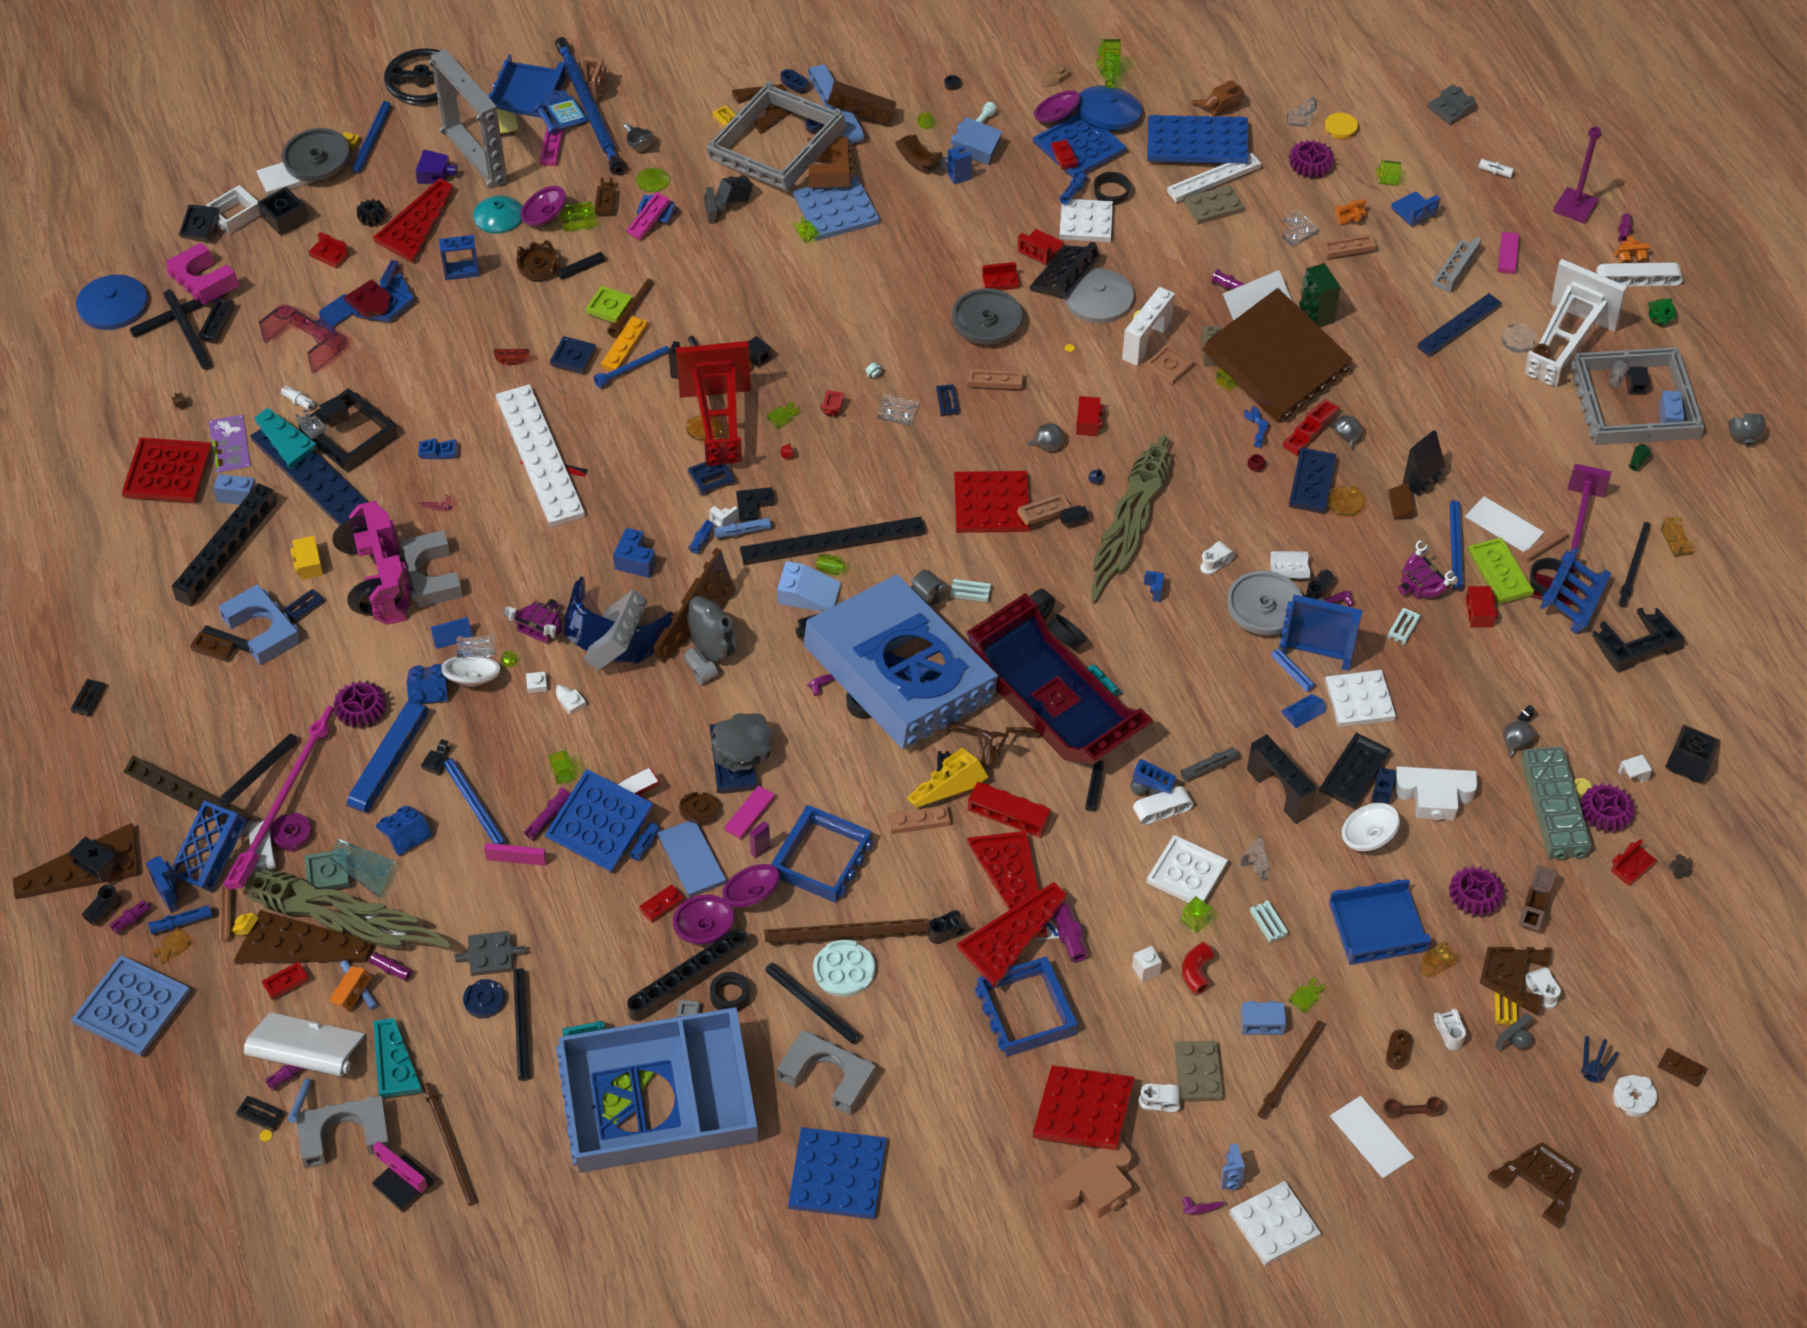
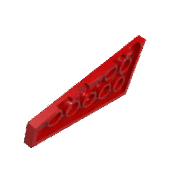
M439 178L373 236L374 242L413 263L453 192V185Z
M1026 831L967 838L969 847L1008 910L1038 892ZM1046 926L1036 938L1047 937Z
M1053 882L957 943V949L995 988L1067 900V894Z

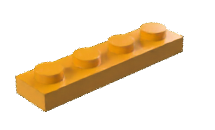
M631 316L601 362V369L613 371L624 364L648 327V321Z

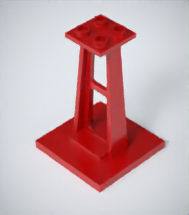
M748 341L676 347L680 398L697 397L706 439L704 441L706 465L742 462L741 437H737L736 393L751 391ZM727 394L728 407L721 410H710L706 395ZM712 417H728L729 438L714 439L711 424Z

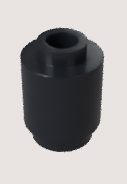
M1080 505L1062 509L1060 514L1061 523L1065 524L1066 527L1084 523L1089 518L1086 507Z

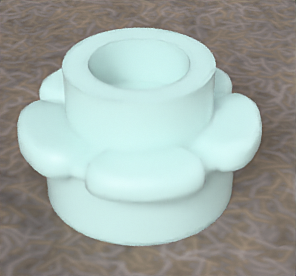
M876 362L870 364L865 370L867 377H878L881 374L882 366Z

